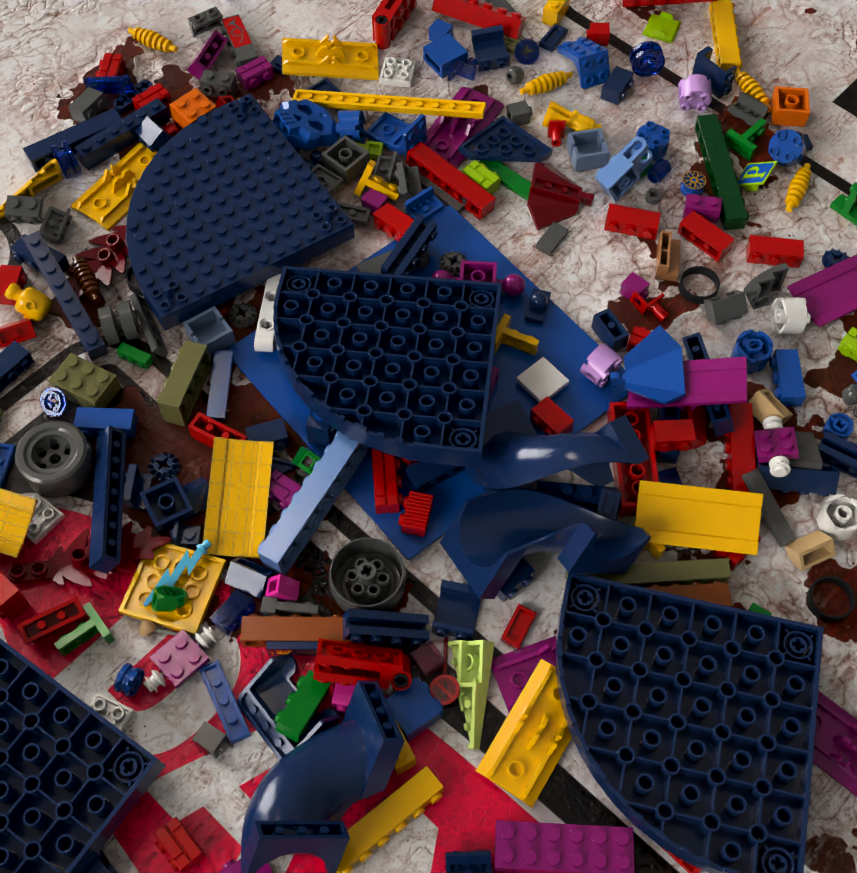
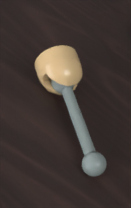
M143 619L139 634L140 636L150 637L157 632L175 636L179 632L156 628L154 622Z

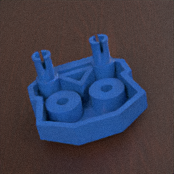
M308 99L281 102L280 108L276 109L272 121L298 154L300 149L310 150L316 149L317 146H332L337 142L336 123L338 122L328 109Z

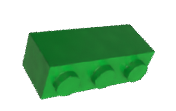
M311 670L308 671L306 676L302 675L296 685L298 689L295 693L291 692L285 702L287 706L284 711L280 709L274 719L276 722L275 731L297 743L329 693L332 683H321L318 680H314V672Z

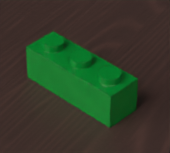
M124 342L116 350L120 359H125L142 369L148 370L154 362L152 355Z

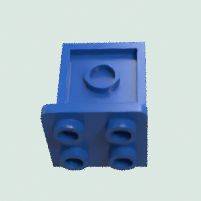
M579 37L576 41H566L562 43L563 45L557 46L558 53L574 62L582 89L603 84L610 76L608 49L600 46V44L586 37Z
M385 112L365 132V135L375 142H383L384 147L397 151L399 155L407 158V152L420 142L425 143L427 140L426 116L421 114L410 125Z

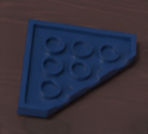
M501 116L461 144L458 151L470 160L541 163L552 155L553 149L505 116Z

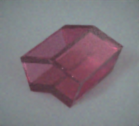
M432 640L411 652V655L426 676H430L435 671L441 669L446 662Z

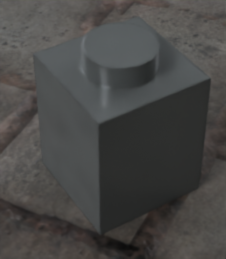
M526 100L507 104L506 117L518 126L530 124L533 112Z
M204 721L192 738L197 747L216 759L219 754L222 755L229 745L227 735Z

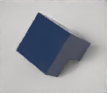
M204 476L182 486L194 514L207 508L209 485Z

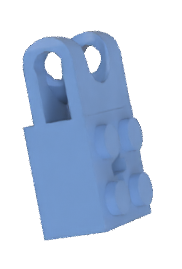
M642 137L633 138L617 155H614L609 160V163L604 168L599 169L595 176L602 190L615 202L641 178L639 174L652 162L653 155L648 150L646 140ZM641 143L642 147L636 151L635 145ZM645 154L648 155L647 159L641 160Z

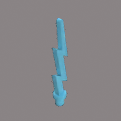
M207 539L201 545L198 544L191 559L187 549L171 576L169 568H167L155 587L165 586V584L166 586H174L186 566L188 575H190L201 556L207 553L206 550L212 544ZM154 589L144 602L143 605L145 607H147L152 601Z

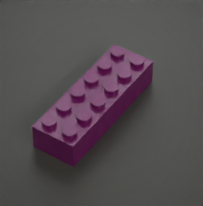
M496 820L494 873H634L633 828Z

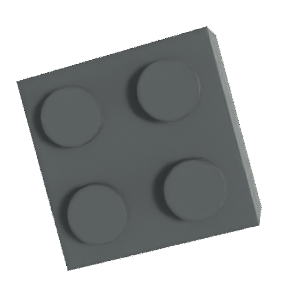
M346 135L321 154L323 167L342 177L346 185L364 172L370 161L369 151Z

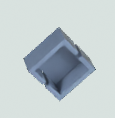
M601 128L568 133L566 148L575 172L601 168L608 164L610 152L606 141L604 142L605 138Z
M215 306L183 323L188 338L192 342L207 345L210 357L214 356L215 350H225L236 343L232 329Z

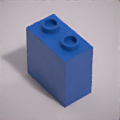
M448 33L423 46V60L441 78H444L467 65L468 51Z
M418 677L412 680L408 689L404 691L397 690L386 698L390 710L407 742H410L443 717V705L437 698L434 699L431 696L428 685L424 681L421 682Z

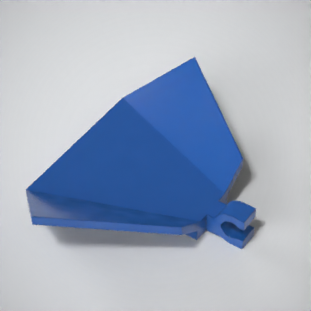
M660 325L624 356L625 374L610 372L612 386L625 384V390L663 405L682 399L686 395L682 347Z

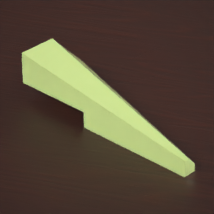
M448 641V647L452 648L453 653L451 663L452 666H455L456 680L460 686L458 699L460 709L465 715L466 723L463 725L464 730L468 731L470 744L468 749H480L495 643L493 641Z

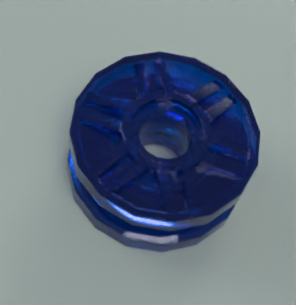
M646 41L640 43L631 50L629 55L632 70L637 76H652L658 73L665 65L662 47L657 42Z
M66 140L61 142V151L56 145L50 146L62 173L67 179L72 177L70 169H73L77 175L82 173L80 165Z

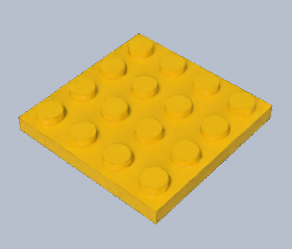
M167 543L160 548L152 550L155 559H141L137 572L134 574L118 612L142 621L143 619L150 620L156 625L176 631L183 629L186 633L195 636V633L199 632L227 562L225 559L203 554L191 574L188 575L186 566L173 586L187 591L189 596L188 603L181 608H176L172 612H156L152 609V601L147 607L143 605L167 568H169L171 576L187 551L186 548ZM188 549L189 557L191 559L195 551Z

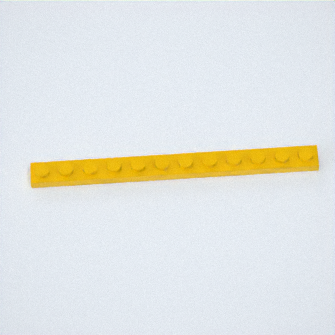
M296 89L292 100L297 101L308 99L324 108L483 119L486 110V102Z

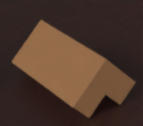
M661 231L657 244L654 279L677 282L681 240L671 239L672 232Z

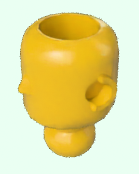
M11 283L4 294L6 298L17 301L15 310L23 314V318L31 319L35 322L42 321L52 306L51 298L33 287H27L23 291L19 285Z

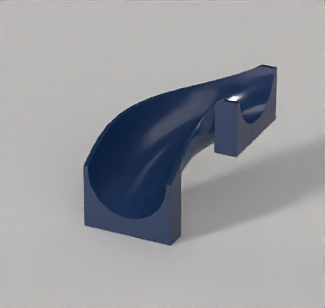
M516 400L487 413L481 468H465L474 483L491 489H508L521 486L567 469L595 486H605L615 481L610 463L638 465L650 458L626 415L609 422L595 433H566L538 436L519 400Z
M513 487L492 490L467 499L443 536L440 544L478 598L495 599L522 557L545 552L558 553L560 555L557 559L569 573L625 575L649 542L651 536L644 528L608 518L551 493L530 488Z
M358 680L342 723L316 734L294 748L276 762L262 779L249 801L244 818L241 839L242 873H256L266 863L280 856L293 853H309L317 856L325 862L327 873H336L350 839L344 821H340L346 810L355 802L385 790L405 742L378 681Z

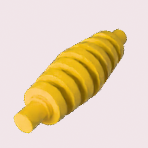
M129 27L127 30L129 34H132L133 39L148 48L166 53L171 51L176 53L178 51V47L173 45L170 39L156 31L136 27L135 29Z
M737 68L735 73L737 76L736 82L742 92L769 106L770 100L761 85L746 71L741 72ZM770 106L767 113L772 111V108Z
M558 71L543 74L527 82L525 87L519 89L521 95L527 93L530 96L550 92L567 83V79L572 78L573 74L571 71L567 73Z
M805 163L803 167L798 169L788 186L785 199V210L787 212H792L793 208L798 207L808 190L812 174L809 163Z

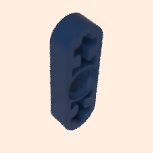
M142 80L115 99L113 106L118 114H125L134 108L130 97L146 91L152 86V83L149 80Z

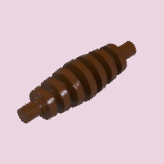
M74 256L72 258V269L78 286L88 299L93 300L94 303H99L101 292L94 272L85 260L80 259L79 256Z

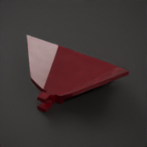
M537 162L534 164L527 206L537 231L551 226L553 222L558 223L576 216L580 201L585 206L590 207L595 195L582 192L583 187L578 186L549 163Z

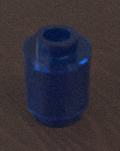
M658 159L648 170L647 178L652 183L661 182L671 171L670 162L666 159Z

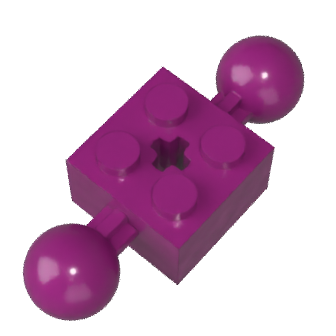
M461 260L460 277H452L446 270H438L431 276V278L502 283L501 290L510 297H517L525 290V281L518 274H510L504 280L496 279L497 262Z

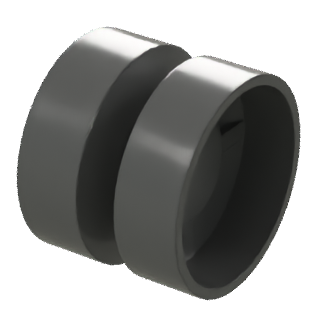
M130 301L117 303L118 314L116 315L111 306L98 308L103 333L109 346L121 343L120 332L124 333L128 341L140 338L138 318L135 310H132Z

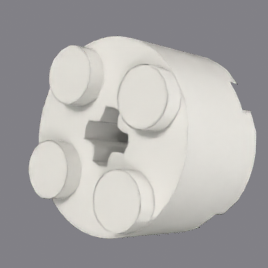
M776 298L772 304L771 309H774V315H770V320L775 333L801 334L806 324L810 323L811 317L807 313L805 298Z
M842 494L830 497L816 518L821 532L832 537L833 541H843L851 538L857 531L856 499L844 497L845 495Z

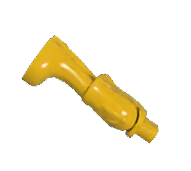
M554 101L550 102L542 123L543 127H549L550 120L566 121V127L575 131L601 128L602 126L595 123L596 120L580 114L577 110L571 112Z

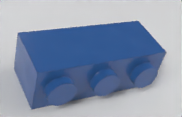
M775 349L772 357L769 359V366L773 370L772 383L775 384L774 396L785 407H801L806 394L798 349Z
M77 407L74 426L86 438L98 437L110 425L125 431L126 439L135 438L138 417L134 409Z

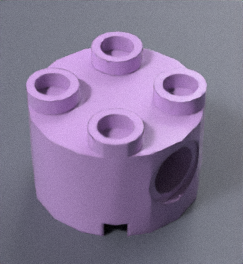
M700 74L689 75L686 80L684 78L681 79L678 83L681 110L697 109L698 111H705L712 102L711 80H707V76Z
M603 343V345L600 344L588 356V364L583 363L580 372L596 386L603 388L608 382L607 378L610 376V372H618L620 370V364L623 362V359L608 345Z

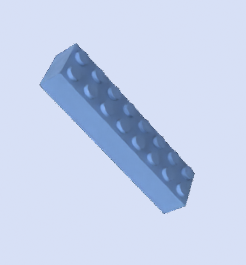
M339 431L336 432L334 441L325 448L321 460L316 461L310 476L305 477L299 492H295L288 508L286 507L282 511L280 520L271 527L267 539L260 543L257 553L264 567L275 571L278 575H287L369 452L368 446L349 439Z

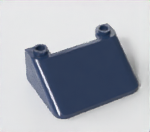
M292 654L271 657L238 696L239 708L279 760L306 740L335 726L342 718L332 708L323 710L321 714L316 712L298 743L275 731L276 722L274 719L280 709L284 711L287 706L285 702L291 692L295 693L298 689L295 682L291 679L298 672V664Z

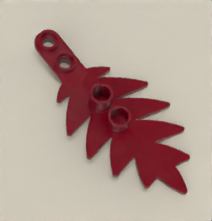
M126 225L112 227L111 230L115 231V233L105 234L88 241L90 244L102 245L101 247L76 254L79 258L91 260L86 263L94 272L97 282L100 280L108 287L112 282V266L121 274H125V253L129 255L126 242ZM72 267L68 269L69 272L74 273ZM76 279L69 282L78 299L85 295L78 286Z
M132 521L122 527L121 559L115 568L125 572L136 573L137 569L131 558L142 560L155 559L152 550L171 542V537H151L152 527L149 526L130 540L133 525ZM88 528L78 535L63 555V547L60 546L49 561L15 563L10 566L7 572L8 579L13 583L52 579L54 583L61 587L65 585L63 580L65 578L76 585L92 588L87 572L108 582L114 583L116 581L112 571L106 574L89 568L90 543L86 547L89 534Z

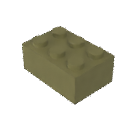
M73 353L68 355L48 380L55 393L82 407L106 408L121 388L117 375Z

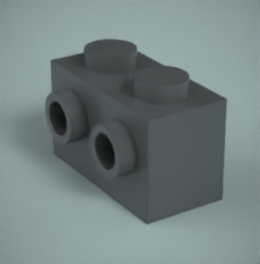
M204 69L199 80L202 94L205 96L218 98L231 95L234 98L238 90L235 74Z
M88 87L68 106L73 120L81 123L99 115L108 106L103 92Z
M733 290L703 300L707 321L715 323V325L724 324L729 319H739L743 314L748 313L745 292Z

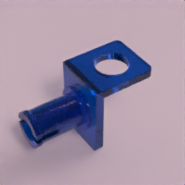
M470 57L467 62L457 59L449 67L447 81L450 82L456 75L474 81L478 64L476 58Z

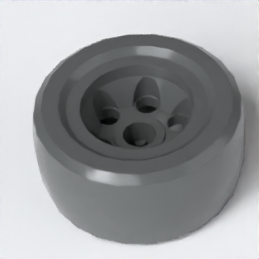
M49 421L33 427L20 439L15 452L16 467L23 481L33 491L50 498L64 497L78 491L90 479L94 469V455L88 439L76 426L64 421ZM55 445H59L58 449L53 450ZM67 450H70L69 455L65 454ZM42 453H47L45 457H40Z
M360 538L345 544L335 554L329 569V586L333 598L344 612L349 608L391 612L400 603L404 595L406 569L401 556L389 543L376 538ZM353 573H355L356 577L354 579H350V576ZM384 576L387 580L381 582L379 577ZM360 586L362 591L355 592L354 588ZM371 588H377L378 591L376 593H370Z

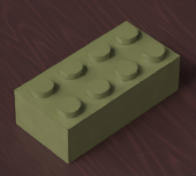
M186 340L183 347H180L176 362H173L171 373L165 379L164 388L158 394L156 400L165 422L186 427L213 366L207 345Z

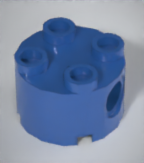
M362 110L338 111L339 123H336V133L340 134L339 139L346 135L354 142L364 144L366 139L364 112Z
M653 121L646 122L645 125L638 129L636 137L644 138L647 142L648 150L653 155V160L657 159V161H660L667 153L670 130L655 124ZM636 144L635 150L637 151L639 148H641L642 144Z
M789 129L777 131L771 138L768 147L769 154L773 160L786 167L801 162L806 153V144L799 133Z
M747 330L742 332L738 336L732 351L731 358L746 357L747 374L763 370L772 355L773 341L762 331L753 332L754 330Z

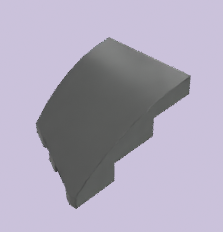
M787 263L767 269L746 285L744 292L753 309L770 305L774 296L773 291L781 289L789 270Z

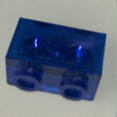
M236 589L213 613L209 620L229 636L231 632L237 631L240 627L242 616H248L254 612L256 607L255 601L251 596L248 598L240 590Z

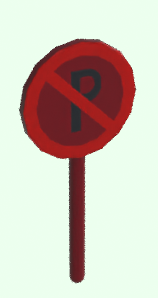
M447 637L444 638L443 675L433 679L429 686L431 696L434 699L437 698L443 706L455 702L460 693L458 681L451 675H447Z

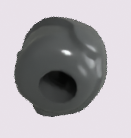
M518 66L508 68L506 72L508 82L512 85L520 83L524 78L522 68Z
M855 383L842 391V398L846 405L857 404V384Z

